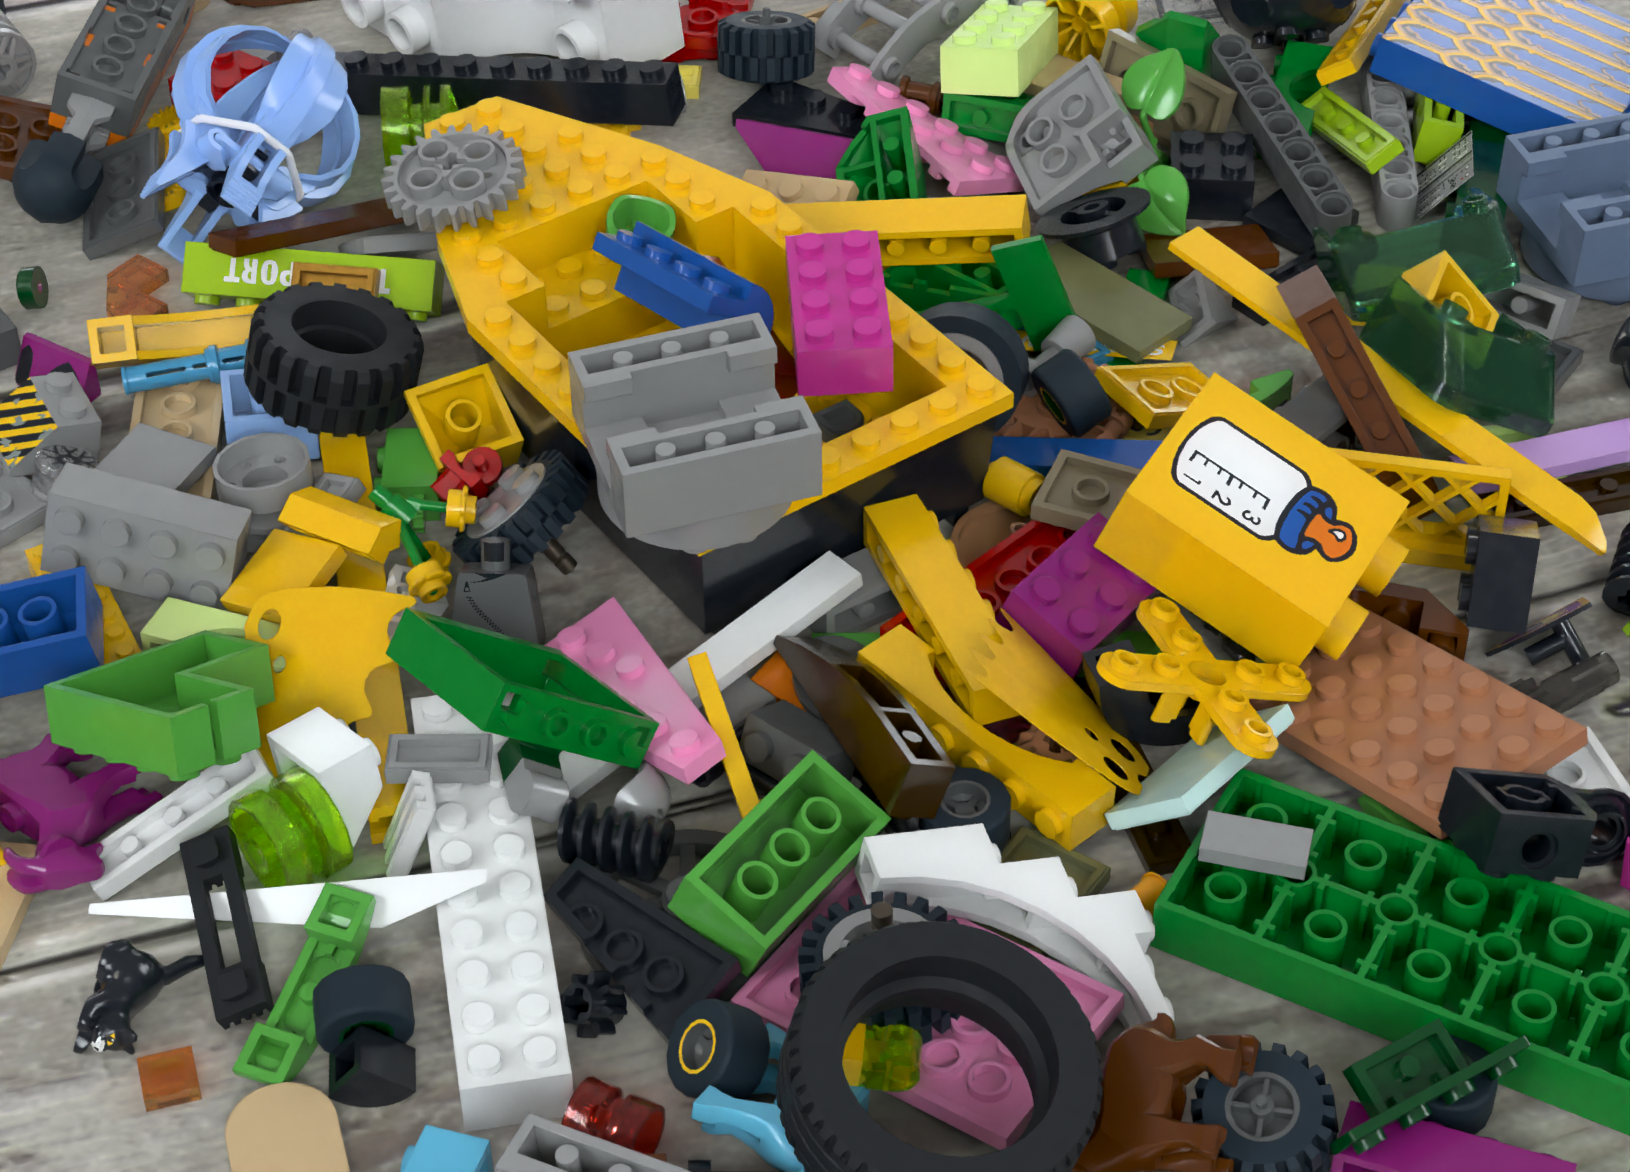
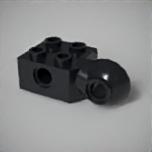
M1453 767L1439 812L1438 820L1441 824L1438 826L1453 840V845L1464 851L1477 864V869L1485 875L1494 878H1507L1509 874L1528 875L1536 880L1545 882L1554 881L1555 877L1578 879L1582 866L1604 865L1616 859L1625 850L1627 837H1630V798L1626 793L1611 788H1573L1545 774Z

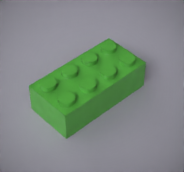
M812 749L684 877L667 907L696 933L736 957L742 968L741 973L748 978L854 867L858 860L863 838L881 835L892 818Z

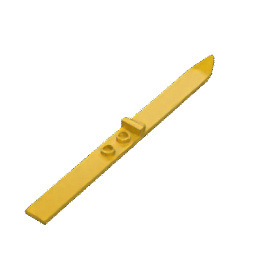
M1199 226L1169 243V251L1311 351L1276 288L1280 283ZM1360 341L1400 416L1467 464L1512 469L1509 494L1598 556L1606 553L1607 540L1597 513L1580 495Z

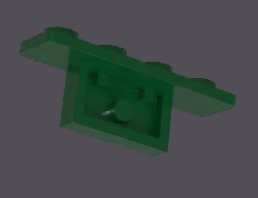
M1440 1018L1357 1061L1342 1072L1370 1117V1120L1349 1130L1331 1143L1330 1148L1334 1155H1337L1353 1147L1356 1154L1360 1155L1387 1139L1383 1131L1386 1127L1398 1122L1404 1131L1433 1114L1428 1104L1442 1097L1445 1104L1450 1106L1477 1090L1472 1080L1486 1073L1491 1082L1501 1078L1520 1066L1515 1056L1531 1046L1530 1041L1524 1035L1468 1066Z

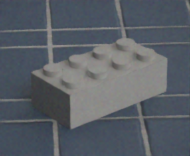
M66 462L48 492L40 570L54 573L86 566L94 584L165 601L167 597L225 611L226 608L220 599L244 569L252 509Z

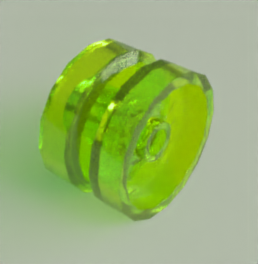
M292 767L272 778L268 785V793L262 789H252L232 800L228 807L229 822L233 832L236 834L238 846L253 873L265 888L313 884L314 875L318 878L328 879L348 868L353 862V846L348 829L338 808L318 780L302 767Z

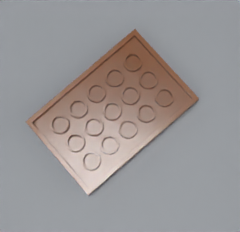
M1368 610L1367 618L1336 661L1316 647H1313L1303 660L1299 668L1305 672L1306 679L1311 684V691L1305 701L1288 702L1249 699V703L1255 711L1288 703L1295 720L1277 737L1279 743L1441 840L1448 835L1438 826L1441 824L1438 816L1453 767L1543 774L1588 744L1587 727Z

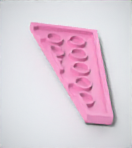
M851 63L849 67H832L827 82L849 102L866 106L863 113L866 117L907 106L922 163L930 164L927 172L932 177L939 180L943 178L950 182L947 190L952 195L965 196L1025 191L1009 158L995 155L987 150L988 144L984 141L963 135L958 131L959 126L948 119L933 116L929 113L930 108L917 100L903 97L900 95L901 90L897 86L885 81L876 80L871 76L872 71L865 66Z
M614 596L574 625L561 630L557 637L544 645L562 651L660 723L643 758L650 765L689 785L727 756L721 739Z

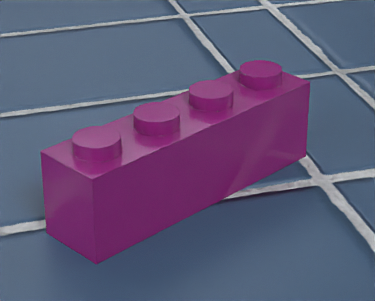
M1350 1100L1339 1137L1370 1120L1361 1103ZM1422 1120L1404 1131L1398 1122L1386 1127L1383 1131L1387 1139L1360 1155L1356 1154L1353 1147L1333 1155L1331 1172H1575L1577 1164L1558 1159L1550 1154L1533 1152L1501 1143L1490 1137H1480L1445 1127L1437 1122Z

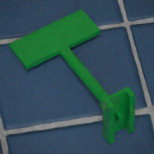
M1042 235L992 245L991 253L1008 292L963 302L978 304L994 312L1015 309L1034 351H1042V341L1067 315L1076 316ZM925 310L916 311V313L920 315Z

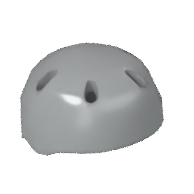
M646 760L642 761L638 773L621 788L615 797L614 807L617 810V823H621L624 814L631 810L636 812V827H641L644 818L648 814L655 817L657 826L669 810L671 803L670 787L664 776Z

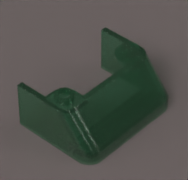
M1479 188L1469 189L1470 196L1461 200L1462 204L1454 208V216L1375 236L1369 231H1363L1359 225L1341 227L1335 231L1336 235L1332 236L1321 226L1313 227L1319 269L1345 314L1356 322L1376 321L1402 314L1393 299V295L1403 272L1446 250L1482 294L1515 286L1521 281L1519 263L1497 201Z
M1396 275L1358 338L1425 395L1443 407L1534 437L1546 436L1555 423V353L1549 348L1553 342L1534 329L1529 328L1526 330L1504 313L1497 320L1493 332L1474 326L1466 319L1469 312L1459 304L1449 299H1445L1442 304L1429 300L1406 280Z

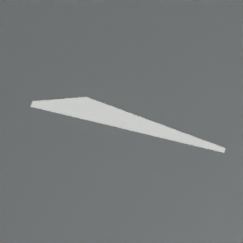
M487 868L329 883L374 896L376 904L369 928H384L485 883L487 880ZM325 883L246 890L252 921L305 925ZM226 892L209 893L215 920L232 921ZM190 895L89 904L88 914L195 919Z

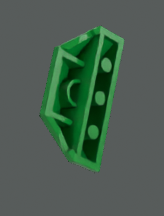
M1170 10L1164 13L1163 18H1154L1137 27L1135 34L1140 40L1160 51L1169 48L1179 50L1184 64L1210 77L1212 44L1216 38L1220 37V34L1208 20Z
M907 106L867 116L861 125L862 130L850 143L836 167L837 179L855 182L860 191L856 201L927 198L924 168Z

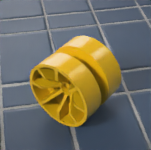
M1047 0L1045 2L1046 7H1058V54L1078 62L1090 54L1100 62L1109 29L1119 28L1129 33L1134 28L1138 19L1137 0Z

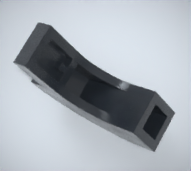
M1129 639L1082 653V664L1086 682L1108 724L1118 734L1130 741L1150 746H1175L1186 744L1192 739L1189 735L1190 728L1188 726L1200 702L1188 697L1184 707L1180 709L1176 720L1171 719L1170 723H1157L1152 721L1150 717L1162 693L1121 689L1107 682L1098 673L1096 665L1103 653L1114 652L1118 649L1136 653Z

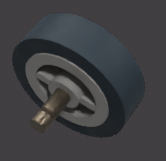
M948 302L925 310L920 314L921 317L1014 392L1013 408L997 415L995 433L1012 417L1027 386L1029 362L1020 336L1002 316L978 304Z

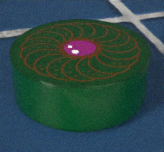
M40 266L21 268L16 278V290L21 305L27 310L44 308L48 302L49 289L43 269Z

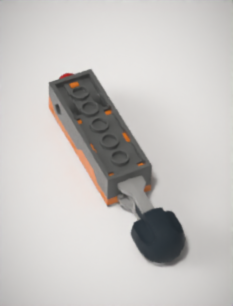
M98 0L57 73L48 124L61 128L62 132L53 131L48 142L40 139L30 140L14 169L12 184L15 198L25 212L40 223L64 224L78 218L89 208L104 179L103 164L98 159L87 155L88 152L104 148L105 145L109 146L133 136L191 24L196 0Z

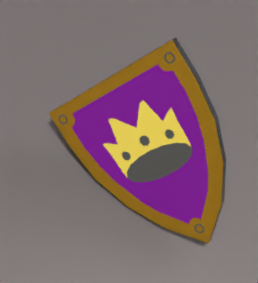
M1581 597L1528 626L1526 634L1516 633L1485 654L1487 657L1492 656L1552 628L1553 634L1524 649L1531 664L1534 666L1564 650L1574 670H1581L1593 663L1569 619L1592 607V604L1584 597Z

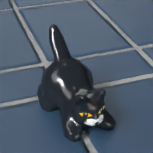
M129 939L111 941L104 947L99 960L94 994L86 999L77 1024L79 1031L73 1052L82 1054L91 1044L96 1052L106 1050L117 1052L123 1050L133 1055L135 1049L132 1043L137 1041L138 1035L131 1029L130 1021L157 997L164 986L204 967L203 956L186 955L167 966H163L152 954L136 949Z

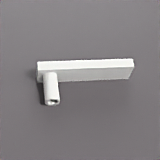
M255 749L241 754L242 759L233 764L208 767L200 773V776L191 779L100 841L99 843L104 848L99 857L104 862L105 872L101 878L90 881L94 892L103 901H106L179 851L180 843L202 835L245 804L264 825L275 826L281 823L288 814V806L272 787L277 781L260 751Z

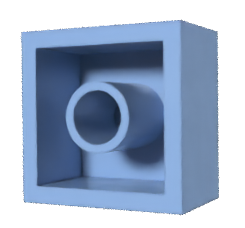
M244 369L220 371L227 445L243 437L260 433H284L298 438L307 445L310 459H320L318 434L309 433L307 428L301 426L291 427L284 424L283 418L279 416L274 418L268 414L262 404L258 405L249 392L244 381Z

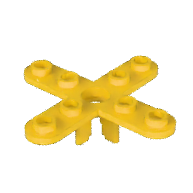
M1162 597L1141 601L1136 611V617L1163 653H1158L1157 655L1138 654L1122 649L1115 650L1114 652H1105L1100 656L1096 665L1100 676L1110 684L1121 689L1162 693L1150 717L1152 721L1157 723H1170L1171 719L1176 720L1180 709L1184 707L1188 697L1200 702L1188 726L1190 728L1189 735L1197 745L1204 746L1213 726L1217 725L1231 745L1243 754L1256 759L1272 758L1278 748V740L1273 734L1272 728L1262 720L1249 703V699L1288 702L1305 701L1311 691V684L1306 679L1305 672L1298 666L1288 662L1268 664L1256 663L1248 659H1241L1239 661L1216 660L1203 643L1200 634L1193 630L1180 613V608L1174 602Z

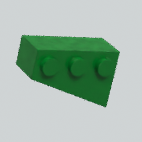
M996 262L890 266L883 271L885 287L915 312L943 303L963 302L1008 292ZM1015 309L996 312L1007 320L1015 330L1023 326Z

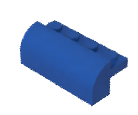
M640 221L636 222L633 232L624 229H618L616 235L597 232L592 249L621 265L614 287L618 292L681 328L759 312L769 333H771L774 319L773 304L768 293L757 284Z

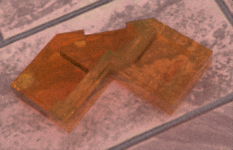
M137 254L108 273L107 316L169 314L166 303L149 295L169 281L168 269Z

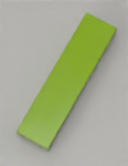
M1325 86L1301 103L1303 106L1315 110L1313 131L1371 175L1405 150L1399 139Z

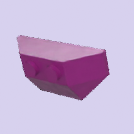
M736 119L735 125L764 171L837 179L836 167L853 141V138L749 119Z

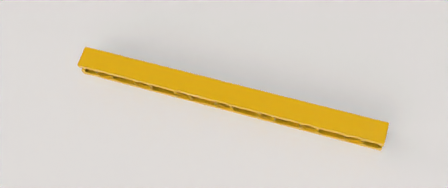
M321 432L319 440L323 472L359 478L366 491L357 503L376 510L375 503L368 498V495L373 491L365 436L358 437L355 433L348 434L347 437H333V433ZM345 550L348 556L336 571L338 587L386 591L387 582L384 565ZM395 661L375 668L368 675L365 683V692L373 713L369 718L356 721L357 735L362 738H369L375 744L381 757V764L378 766L383 788L368 817L372 845L383 843L406 787V784H386L384 772L389 734H408L399 665Z

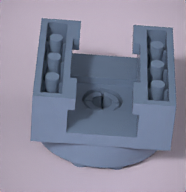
M1630 113L1507 135L1496 192L1523 224L1520 236V249L1529 267L1543 281L1581 294V297L1604 301L1615 306L1630 301Z

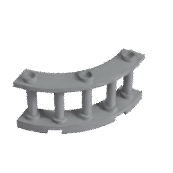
M834 0L815 24V48L835 60L841 50H844L869 64L870 67L868 69L872 71L871 76L878 81L894 84L906 65L922 48L948 29L963 24L988 0H911L922 6V8L909 19L884 7L893 0H842L841 3ZM1007 0L1008 5H1017L1019 0ZM869 17L896 30L880 52L851 37Z

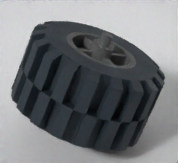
M764 7L763 11L735 13L718 21V72L734 80L761 83L764 86L765 84L797 81L814 72L815 23L812 20L799 14L770 11L769 7Z
M1259 1042L1253 1076L1240 1073L1238 1084L1235 1088L1226 1087L1210 1072H1208L1209 1080L1199 1077L1195 1085L1197 1099H1191L1192 1123L1218 1124L1228 1130L1226 1140L1219 1149L1218 1157L1234 1161L1232 1172H1327L1331 1167L1329 1155H1334L1330 1144L1338 1139L1337 1133H1339L1335 1099L1331 1085L1326 1084L1325 1074L1317 1064L1309 1068L1307 1055L1296 1050L1290 1057L1287 1055L1286 1046L1278 1043H1273L1271 1051L1262 1050L1261 1042Z

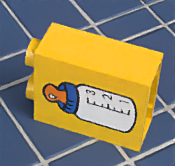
M1214 372L1126 490L1095 542L1094 547L1266 663L1279 664L1281 662H1288L1299 667L1313 647H1316L1336 661L1367 618L1369 611L1348 598V596L1357 584L1377 598L1407 556L1410 549L1389 536V533L1410 501Z

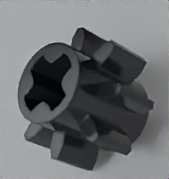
M591 971L589 975L573 974L571 976L573 984L568 986L563 994L560 995L564 1024L578 1025V1038H597L598 1035L616 1034L615 1024L619 1023L624 1015L628 1013L624 994L625 986L609 985L611 975L608 971Z

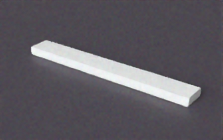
M829 550L668 670L698 709L702 704L692 678L687 660L688 657L703 652L707 653L721 692L777 650L773 644L776 635L796 636L863 586L862 575ZM562 751L559 754L563 775L562 780L566 781L569 786L568 800L572 797L579 798L622 766Z

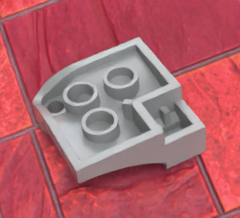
M1091 54L1038 93L1021 109L1013 122L1005 144L1008 158L1034 210L1041 217L1053 208L1098 187L1121 180L1126 184L1159 160L1145 132L1136 123L1110 83L1100 63Z

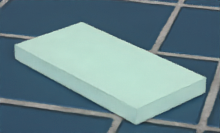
M1288 703L1256 711L1262 720L1272 728L1276 738L1295 720ZM1217 725L1213 726L1204 746L1197 745L1191 739L1141 782L1143 789L1140 795L1129 792L1104 815L1111 829H1116V831L1190 815L1250 762L1253 757L1247 756L1233 747Z

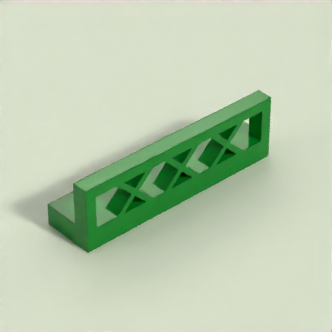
M944 93L942 118L959 126L958 131L963 135L1006 143L1016 116L1035 95L1022 93L1019 97Z

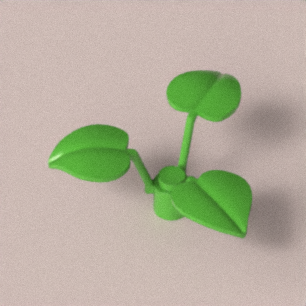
M1175 48L1150 54L1133 63L1125 73L1121 87L1124 103L1133 110L1141 111L1139 121L1142 129L1159 160L1137 175L1138 182L1128 186L1146 189L1151 195L1150 205L1136 216V219L1141 229L1160 236H1182L1186 233V215L1189 204V187L1186 178L1179 170L1169 166L1167 155L1156 147L1158 139L1154 137L1147 119L1148 115L1159 121L1169 119L1177 111L1183 100L1186 82L1185 65L1180 51Z

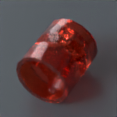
M591 1076L582 1081L574 1091L565 1109L561 1124L642 1154H654L664 1131L666 1114L662 1105L637 1094H630L624 1099V1091L620 1087Z

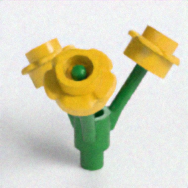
M379 483L368 495V498L382 509L380 512L401 519L400 540L408 553L407 564L412 568L405 577L409 586L408 594L412 597H420L421 601L425 604L436 602L447 594L448 588L446 585H449L452 581V575L449 572L452 555L449 551L446 552V549L441 547L437 541L431 540L422 543L409 525V522L419 510L446 513L445 526L459 528V532H463L466 524L475 525L477 496L469 495V488L464 485L463 490L449 489L447 502L423 500L413 496H409L406 499L398 491L394 495Z

